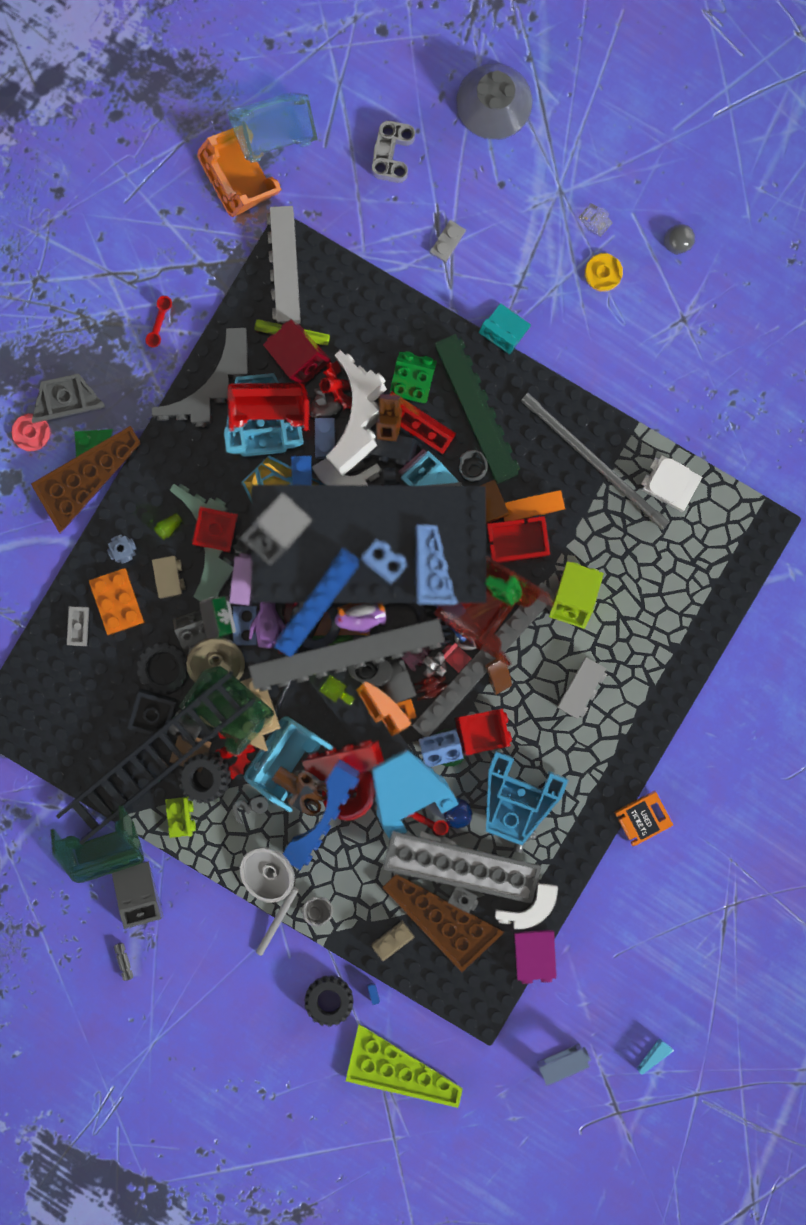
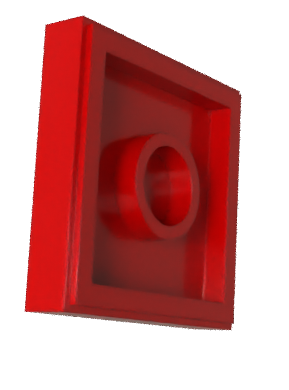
M200 507L192 545L230 552L238 514Z

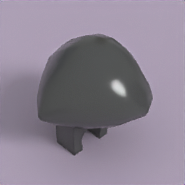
M320 388L314 389L316 396L309 406V415L314 419L335 417L340 412L342 404L334 401L333 393H322Z

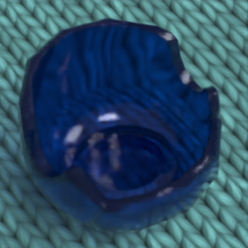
M456 798L459 805L444 812L443 817L450 827L456 829L465 828L471 823L473 812L466 800Z

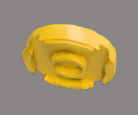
M600 253L593 256L585 268L587 283L593 289L600 292L614 289L620 283L623 276V268L620 261L608 253Z

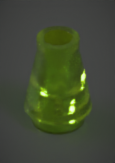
M174 513L172 516L156 523L157 526L153 529L164 540L166 537L169 538L183 521L177 513Z

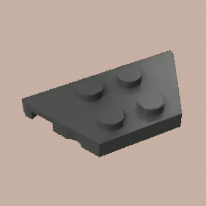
M79 373L46 380L40 384L32 423L105 408V405Z

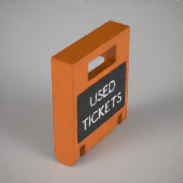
M655 790L615 811L616 816L624 814L618 821L627 838L631 840L636 837V839L630 842L632 846H636L673 826ZM656 802L664 816L660 819H657L651 808V805Z

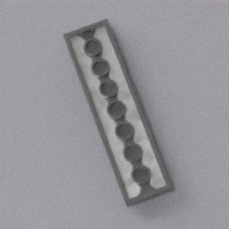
M392 831L382 868L387 871L532 904L542 866Z

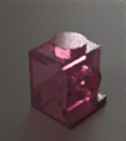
M423 647L422 652L411 654L408 651L401 658L414 672L416 670L414 666L418 665L420 667L423 665L426 656L432 651L428 647Z

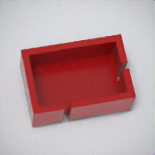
M545 516L528 518L526 520L527 524H524V519L487 524L489 543L493 542V545L489 546L492 564L549 556L550 550Z

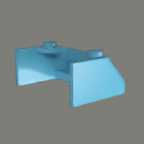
M285 716L279 721L281 729L273 731L272 735L265 742L268 751L260 749L246 770L244 779L270 801L291 812L293 809L283 802L287 798L289 791L272 781L274 775L281 766L292 772L305 751L308 753L316 752L321 744L330 750L334 747L298 722Z

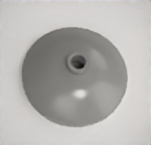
M259 847L251 850L243 858L240 866V875L245 888L251 895L261 901L274 903L283 900L290 894L294 886V872L289 861L280 852L268 847Z

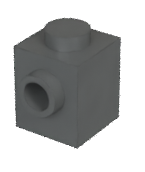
M455 886L448 899V903L467 913L470 910L474 911L479 901L477 900V894Z

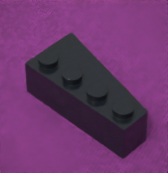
M339 426L336 445L345 433L347 426ZM371 431L376 437L374 441L377 446L364 457L365 459L374 457L378 461H393L395 464L406 466V464L413 466L419 460L422 444L415 439L398 436L396 441L377 439V431Z

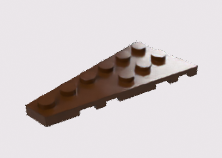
M131 426L31 483L60 534L140 445L141 442Z
M395 874L382 887L461 972L504 933V931L457 908L443 898L398 874Z

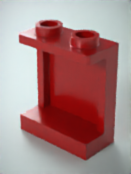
M503 709L455 718L463 756L510 747L512 736L510 731L507 730L508 716Z

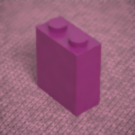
M554 931L514 932L517 980L521 981L522 984L533 983V980L541 979V982L546 983L556 979Z

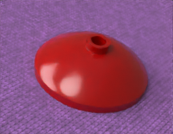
M370 771L360 772L356 778L359 781L354 789L349 788L347 793L350 796L344 805L340 803L338 809L341 811L337 819L354 820L369 810L376 796L373 775ZM322 790V796H326V793ZM328 799L326 801H323L325 808L327 806Z

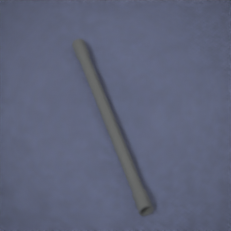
M527 393L522 398L521 402L533 413H536L639 507L661 530L667 526L670 521L648 504L545 410L533 396Z

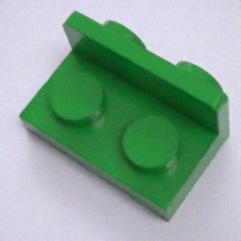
M513 575L508 583L499 577L494 579L491 576L486 581L492 596L510 606L519 601L522 595V589L518 580Z

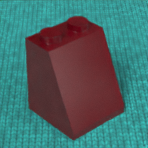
M292 319L286 321L281 326V329L269 336L267 342L263 344L289 378L304 385L323 370L326 364L331 362V359L306 331Z

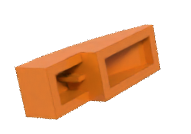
M555 491L505 503L510 515L504 517V522L533 518L564 510L565 505L562 492Z
M366 682L356 689L375 723L382 720L391 736L411 725L397 704L375 686Z

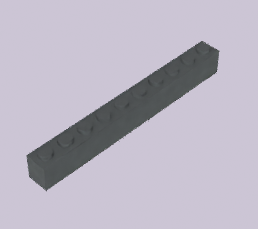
M541 583L412 726L424 737H429L487 673L485 665L502 656L556 595Z
M439 619L249 666L254 689H259L260 692L270 690L271 685L278 684L279 687L290 685L289 681L297 679V682L309 680L308 676L316 674V678L327 676V671L335 670V673L346 671L347 666L354 665V668L366 666L365 662L373 660V664L385 661L384 657L392 656V659L403 657V652L410 651L411 654L422 652L423 647L429 646L430 650L439 648L441 643L444 642Z

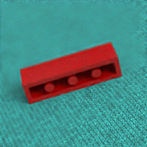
M400 397V408H402L400 426L443 454L456 433Z
M366 740L359 743L360 745L358 746L348 744L339 750L333 748L332 750L327 749L325 753L319 754V751L310 753L302 763L305 772H309L323 781L329 778L339 760L360 772H365L384 762L379 742L371 743V740Z

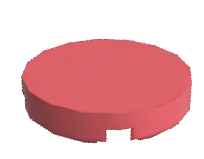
M27 413L15 420L11 435L19 448L34 452L42 449L47 444L50 438V428L46 421L33 424V413Z

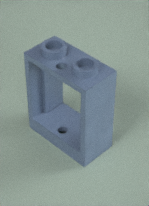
M577 1044L542 1059L537 1064L548 1086L589 1068L588 1062L591 1059L586 1048H581L580 1044Z

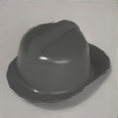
M373 660L365 662L366 666L354 668V665L348 666V672L353 679L361 684L368 682L373 686H380L388 682L393 672L392 666L386 660L373 664Z

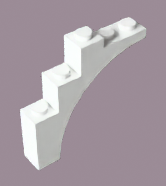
M340 350L335 354V357L346 371L350 380L352 411L345 433L336 447L326 457L329 463L344 476L377 446L374 441L376 437L369 429L378 421L380 416V407L374 401L387 389L384 385L385 380L379 373L375 375L371 370L366 373L361 366L357 367L354 364V359L348 353L345 355Z

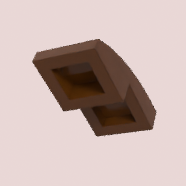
M502 656L485 665L489 675L488 680L495 695L512 686L511 676L506 661Z

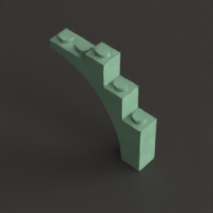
M173 484L170 489L173 494L187 505L196 520L200 507L228 511L224 507L226 503L222 500L210 498L207 504H205L206 500L198 494L192 496L188 493L189 489L182 484H179V486ZM205 547L204 571L201 582L193 596L199 601L218 597L232 576L234 569L232 565L234 563L225 557L223 560L220 559L224 551Z

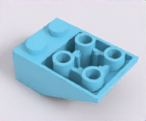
M429 451L401 477L406 486L458 482Z

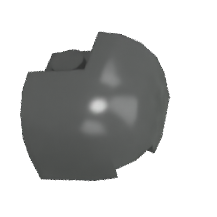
M403 659L391 663L392 676L388 682L380 685L381 691L395 703L416 696Z

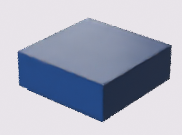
M376 983L368 984L372 1005L379 1004L380 999Z

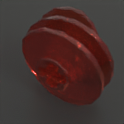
M444 675L431 676L414 683V685L423 684V687L414 691L415 693L426 692V694L417 698V701L439 696L440 691L449 686L448 683H441L446 677Z

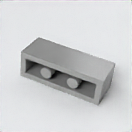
M585 657L557 708L576 719L580 716L583 717L588 710L587 702L589 699L593 700L598 692L595 689L598 683L602 684L607 676L605 673L607 668Z

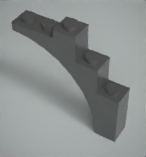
M246 328L226 329V343L222 358L215 372L199 390L182 401L167 406L153 407L152 416L157 418L158 421L169 420L168 417H176V420H187L191 416V423L196 424V427H207L208 423H212L211 401L214 400V403L217 404L226 403V400H228L227 386L229 385V377L235 380L239 376H248Z

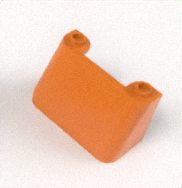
M246 124L208 137L198 150V159L226 212L231 217L251 209L281 191L277 179L271 176L265 177L249 146L252 143L253 134Z

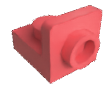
M449 643L442 651L445 661L458 673L472 659L456 643L453 646Z

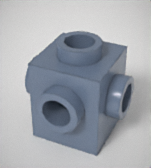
M121 534L111 539L112 542L108 543L110 547L107 549L108 554L112 560L115 559L118 563H126L132 560V556L136 555L134 550L137 548L132 538L122 537ZM119 545L124 546V550L122 552H118L117 547Z

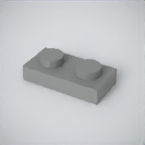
M450 220L431 249L430 254L446 263L465 234L466 229Z
M69 607L67 645L87 646L89 608Z

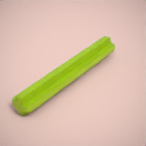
M258 319L255 323V330L275 334L281 329L282 324ZM304 329L316 344L328 345L330 340L329 334Z

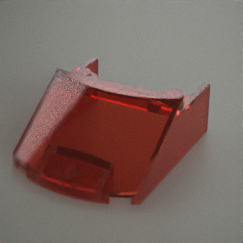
M486 556V581L491 576L494 579L499 577L508 583L511 576H515L522 589L519 601L515 602L513 606L493 597L486 584L487 603L438 604L435 615L478 649L485 651L505 665L510 666L511 662L505 653L500 651L502 642L494 634L515 604L521 607H530L539 599L553 607L554 602L547 592Z

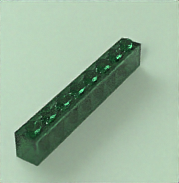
M454 334L436 342L435 348L497 485L518 476V471L520 470L516 459L512 460L510 453H512V449L509 443H505L502 438L505 435L501 425H497L494 420L497 417L493 407L489 408L486 402L489 400L486 391H481L479 383H481L477 372L473 373L471 369L473 362L470 356L465 355L463 351L465 345L462 338H458Z

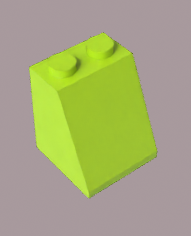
M567 561L549 617L585 629L593 613L604 573L594 568L583 567L576 562Z

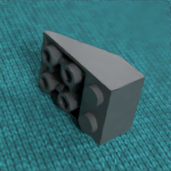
M149 861L111 871L124 929L160 920L164 917Z

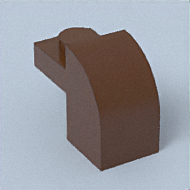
M381 394L380 416L377 421V439L397 440L402 416L400 396Z

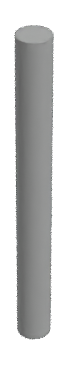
M293 886L292 891L285 898L256 950L258 955L262 956L297 895L298 888Z

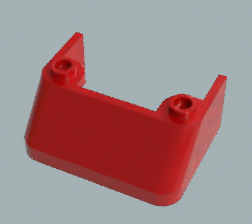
M233 383L227 386L230 431H234V427H243L244 424L248 423V420L286 419L294 427H299L303 424L304 430H308L309 400L304 384Z

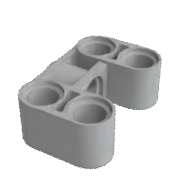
M385 121L380 125L372 163V173L376 178L397 183L404 182L407 179L408 168L406 164L393 160L395 144L409 146L414 142L415 130L411 125L393 121ZM385 128H391L393 130V133L391 135H385L383 133V130ZM408 131L412 136L409 139H404L401 136L402 133ZM378 165L386 167L384 172H377L375 168ZM401 168L405 173L402 176H397L394 174V171Z

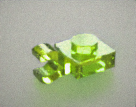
M331 675L320 689L321 693L334 702L340 698L351 705L354 701L353 697L344 692L347 686Z

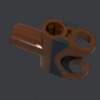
M281 766L272 781L289 791L287 796L288 803L306 815H318L321 811L319 801L323 802L328 799L327 785L309 772H301L297 777ZM317 789L323 790L326 796L319 795ZM308 805H314L317 810H310Z

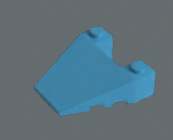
M407 749L372 768L376 794L375 802L377 805L376 815L389 840L392 831L407 833L402 819L427 805L436 802L441 813L459 805L445 778L435 773L431 767H427Z
M495 750L488 770L486 832L523 845L542 820L550 813L552 808L560 801L568 783V778L549 771L543 789L508 776L514 757Z

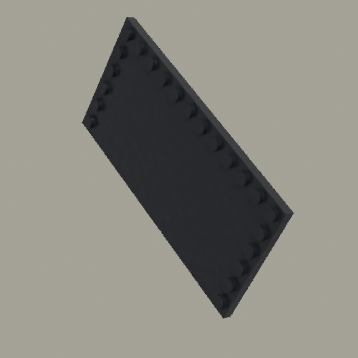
M251 485V527L282 493L290 498L312 520L271 565L251 548V603H305L342 548L359 559L358 567L331 603H417V525L437 526L443 548L444 561L447 563L449 580L452 582V591L457 603H487L485 486ZM376 540L379 542L381 540L391 547L389 550L392 553H398L406 560L407 566L391 585L361 561V558ZM380 550L372 552V556L377 560L383 557ZM394 562L388 563L389 571L396 572L398 570V566Z

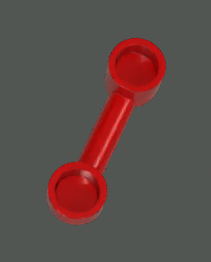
M161 296L157 300L158 313L152 332L147 334L145 339L146 344L151 348L158 347L161 342L159 333L165 313L172 307V300L168 296Z
M418 812L405 817H411L431 828L436 836H444L448 832V824L443 820L434 822Z

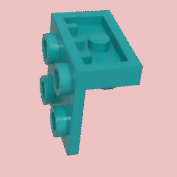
M499 304L490 318L484 321L479 333L508 354H511L531 324L503 304Z

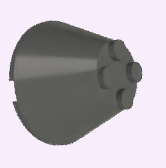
M487 64L474 69L464 78L457 93V111L462 123L473 134L485 139L499 140L514 135L526 124L532 109V94L527 81L519 72L502 64Z

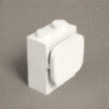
M661 455L659 459L655 458L650 468L653 470L650 476L646 474L641 483L644 486L642 491L683 512L699 485L702 476L692 472L689 468L673 459Z

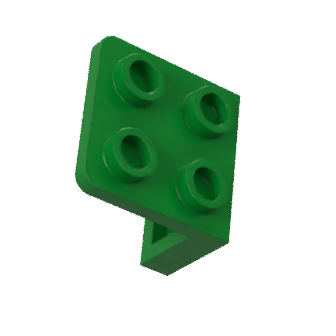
M399 352L390 394L394 392L401 398L426 403L437 361L428 356L419 357L411 352Z

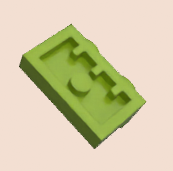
M189 797L165 799L169 837L192 836L193 831H196L195 820L191 819V812H194L193 801H189Z

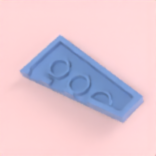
M416 526L417 604L456 605L457 601L453 595V586L451 580H449L446 561H444L443 548L437 526Z

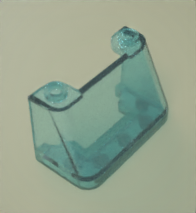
M287 93L227 112L243 155L251 163L260 161L266 152L291 144H300L301 147L311 145L312 141L318 140L307 94Z

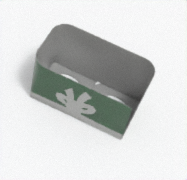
M228 596L213 597L200 601V610L208 639L236 632Z

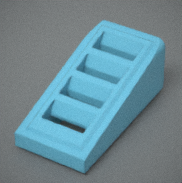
M658 1039L637 1067L640 1074L647 1072L674 1051L673 1048L663 1040Z

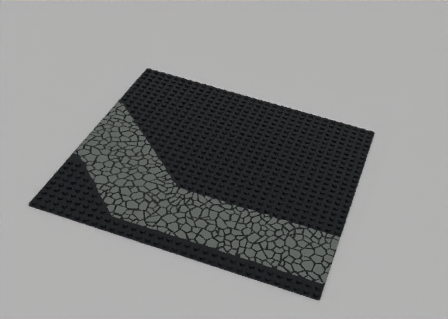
M294 218L301 322L298 324L303 329L330 335L328 345H317L331 359V363L337 360L335 354L340 350L345 355L348 353L354 359V364L357 367L361 366L366 373L370 370L375 375L379 373L384 378V385L387 389L383 394L390 395L399 352H411L419 357L428 356L437 361L427 402L420 403L408 399L404 400L455 432L456 435L442 454L400 426L398 436L413 438L422 444L419 459L429 451L458 482H462V486H481L495 480L505 503L555 491L562 492L565 505L564 510L537 516H545L550 550L549 556L492 564L489 546L493 545V542L489 543L486 525V581L491 576L494 579L499 577L508 583L513 575L517 578L523 590V596L513 606L504 602L472 619L473 623H477L480 629L484 630V641L477 649L463 651L473 659L541 583L556 595L567 561L576 562L583 567L594 568L604 573L593 613L585 629L550 618L549 613L554 601L553 598L502 655L511 676L512 686L495 695L488 680L489 675L487 672L430 734V736H433L443 729L457 730L455 718L503 709L508 716V723L506 725L507 730L511 733L512 742H510V747L495 750L514 757L508 776L543 789L549 771L568 778L562 798L535 829L537 833L536 838L525 842L523 852L519 853L513 851L514 842L486 832L488 770L495 750L467 755L456 766L436 765L431 767L435 773L445 778L459 805L441 813L436 802H433L416 811L434 822L438 820L445 821L449 828L443 837L457 841L456 846L541 865L537 883L558 886L553 909L543 921L525 929H514V921H510V924L499 923V919H495L496 910L520 912L528 909L532 904L467 889L477 894V900L479 901L475 910H470L469 913L504 931V933L461 972L382 888L395 874H398L448 901L455 886L383 870L382 867L389 838L376 815L377 805L375 799L369 810L357 819L346 821L337 818L333 820L331 818L328 823L331 825V828L326 836L322 834L319 838L322 843L317 851L313 849L310 853L313 858L308 866L303 865L301 870L291 865L294 872V887L298 888L299 891L281 922L491 1046L528 985L522 984L521 981L517 980L514 932L553 930L554 939L556 938L621 827L618 819L624 816V814L616 816L615 811L634 802L639 797L801 522V518L514 348L511 354H508L479 333L480 327ZM271 224L265 228L158 407L182 401L194 394L209 380L222 358L227 328H246L248 376L274 373L279 383H297L289 378L263 345L272 334L255 330V323L258 319L277 323V319H273L272 308H276V301L272 300L271 289H275L274 281H271L270 270H274L273 262L270 263L269 251H272V243H268V232H271ZM340 365L341 372L336 377L349 380L346 371ZM327 366L305 385L309 406L316 396L314 389L320 388L319 383L321 380L327 378L323 374ZM229 377V384L235 383V380ZM352 391L343 392L347 396L352 397ZM527 393L533 396L545 410L648 504L670 521L667 526L661 530L639 507L536 413H533L521 402L522 398ZM380 396L374 401L379 407ZM214 400L211 401L212 423H208L207 427H196V424L191 423V416L187 420H176V417H168L169 420L158 421L157 418L152 416L139 438L140 445L125 461L0 669L1 755L73 798H77L151 736L127 729L139 689L150 691L139 680L137 663L145 649L157 643L172 644L184 653L175 633L172 619L200 609V601L193 596L201 582L205 564V547L192 545L197 520L187 505L173 494L170 489L173 484L176 486L182 484L189 489L188 493L192 496L198 494L206 500L205 504H207L210 498L213 500L218 498L226 503L224 507L228 509L227 512L238 514L231 551H224L220 557L221 560L225 557L234 563L235 557H240V554L233 548V545L237 544L236 535H239L242 529L251 527V501L242 481L268 456L291 466V457L311 456L312 478L320 481L312 467L324 459H316L315 419L309 414L308 430H304L303 424L301 426L303 445L289 448L283 453L246 457L240 453L232 454L226 452L224 431L228 418V400H226V403L221 404L214 403ZM343 405L340 412L333 417L335 419V445L339 426H347L351 416V410L349 408L344 409ZM377 422L369 430L377 431ZM468 450L481 452L488 463L486 475L478 481L464 479L459 471L460 456ZM661 455L673 459L689 468L692 472L702 476L699 485L683 512L642 491L644 486L641 483L646 474L650 476L653 470L650 468L655 458L659 459ZM370 457V459L363 458L365 468L345 474L346 476H356L378 464L381 469L380 477L372 482L367 480L366 483L369 486H380V479H384L383 468L395 467V478H399L400 486H406L401 477L412 466L407 464L406 466L398 465L393 461L382 462L376 460L377 458ZM504 517L492 523L504 522ZM121 534L122 537L132 538L137 548L134 550L136 555L132 556V560L123 564L122 562H116L115 559L112 560L107 551L110 548L108 543L112 542L111 539ZM123 545L117 547L118 552L124 550ZM176 556L177 560L181 561L182 571H179L180 579H184L185 590H182L183 595L160 599L158 598L152 560ZM126 568L145 623L107 635L89 580ZM233 574L218 596H228L229 602ZM486 584V597L488 600L493 596ZM252 603L251 606H257V610L260 609V603ZM275 603L277 613L284 622L282 608L286 603ZM336 603L335 607L338 608L349 603ZM471 603V605L465 610H468L480 603ZM230 604L231 611H232V616H233V606H240V605H232V604ZM391 604L384 609L386 622L385 625L380 624V629L385 633L417 625V616L413 609L406 604ZM422 604L426 615L427 612L433 611V609L428 607L435 606L434 604ZM69 607L89 608L87 646L67 645ZM245 611L242 614L243 621L249 622L252 619L250 611ZM427 615V620L433 618V617ZM449 627L446 628V631L451 632V635L446 636V638L451 640L450 644L453 646L456 643L454 632ZM250 630L243 632L242 638L244 641L251 640L249 638ZM370 630V635H352V636H353V640H357V639H361V638H365V637H369V636H373V635H372L371 630ZM258 645L238 646L244 655L245 669L241 678L236 683L252 678L249 666L289 656L278 653V648L258 647ZM301 646L296 649L293 655H297ZM429 646L423 647L422 652L411 654L410 651L403 652V657L392 659V656L384 657L390 664L403 659L416 696L408 699L412 700L416 718L410 719L411 725L399 732V734L423 763L424 759L419 739L425 737L412 725L459 674L446 662L447 670L443 676L438 675L428 678L423 674L427 669L423 661L427 656L435 657L439 652L444 655L442 651L446 646L431 650ZM308 648L306 652L313 651V650H317V649H310V648ZM162 652L154 655L148 662L147 671L149 677L157 684L166 685L171 683L179 673L178 661L169 653ZM587 657L607 668L605 670L607 676L602 684L598 683L595 689L598 692L593 700L589 699L587 702L588 710L585 715L576 719L558 709L557 706L584 658ZM188 675L185 684L179 690L170 694L160 695L176 699L172 719L179 710L182 711L190 704V700L199 697L207 689L197 685ZM297 679L291 682L292 684H290L291 686H289L290 688L278 711V721L288 716L336 748V750L342 749L343 746L348 744L358 746L357 742L309 680L297 682ZM278 684L271 685V689L268 690L272 704L277 700V695L281 691L280 689H282ZM187 712L186 714L189 715V719H193L192 716ZM207 725L211 730H214V729H215V728H213V727ZM201 729L197 738L203 739L207 735L206 732ZM167 731V737L175 745L178 737ZM216 734L209 740V742H212L209 754L214 753L217 754V758L221 757L220 752L215 750L221 749L224 746H231L233 741L221 739L219 734ZM269 734L263 735L265 742L270 736ZM157 737L150 745L166 764L170 766L172 762H169L172 750L161 738ZM321 744L318 750L319 754L325 753V750L328 748ZM255 747V752L247 754V758L251 763L260 751L257 747ZM145 748L135 755L154 777L164 771ZM304 752L291 773L298 777L301 772H305L302 761L310 753ZM232 756L222 761L224 764H228L227 771L237 761L238 757ZM130 760L122 766L141 789L149 783ZM248 763L244 768V774H239L234 779H231V782L227 785L229 788L221 797L209 803H196V800H193L194 812H191V819L195 820L196 831H193L192 836L170 838L165 799L190 797L183 794L185 792L184 788L180 789L179 785L182 784V781H178V777L181 776L179 771L183 766L178 765L112 819L115 823L275 918L285 898L278 902L269 903L251 895L241 879V862L247 853L259 847L272 848L283 855L292 838L312 829L322 819L326 808L323 802L319 801L321 811L316 816H309L290 805L286 798L283 802L293 809L291 812L270 801L245 781V772L251 764ZM203 767L202 772H196L197 782L204 788H211L214 778L210 770ZM113 773L108 778L126 800L134 795L116 773ZM101 784L94 789L95 793L112 812L120 807ZM317 789L319 795L322 796V790ZM87 796L80 801L102 814ZM261 796L268 800L269 807L262 814L250 811L251 813L247 814L243 808H238L237 810L243 824L237 822L233 813V806L237 801H245L249 805L251 800ZM308 805L310 810H317L314 805ZM411 817L402 819L407 830L405 834L419 837L421 831L434 835L431 828ZM536 886V890H535L533 902H534V900H535V898H536L537 886ZM312 897H325L332 904V917L322 926H311L303 918V906ZM403 920L413 933L414 938L383 961L371 945Z

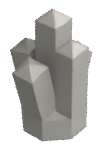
M440 652L435 657L427 656L423 661L427 666L423 674L428 678L438 675L443 676L447 670L445 656Z

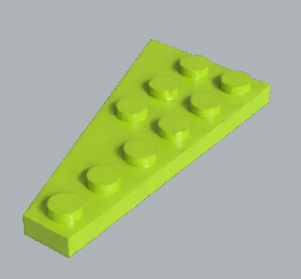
M361 1024L358 1025L346 1082L456 1108L459 1107L463 1090L461 1086Z

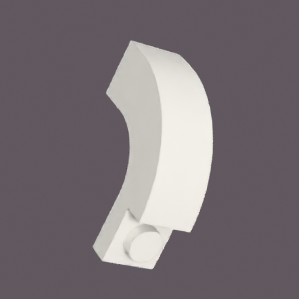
M327 458L312 467L324 485H368L366 481H374L380 477L379 473L381 472L379 465L375 464L359 475L342 476L329 463Z
M537 883L536 898L528 909L520 912L496 910L495 919H499V923L510 924V921H514V929H525L535 926L543 921L553 909L558 886Z

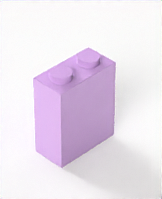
M240 554V557H235L230 604L252 605L251 555Z

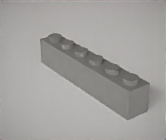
M293 206L270 207V213H267V225L271 224V232H268V243H272V251H269L270 263L273 262L274 270H270L271 281H274L275 289H271L272 300L276 301V308H272L273 319H277V324H284L291 319L301 323Z

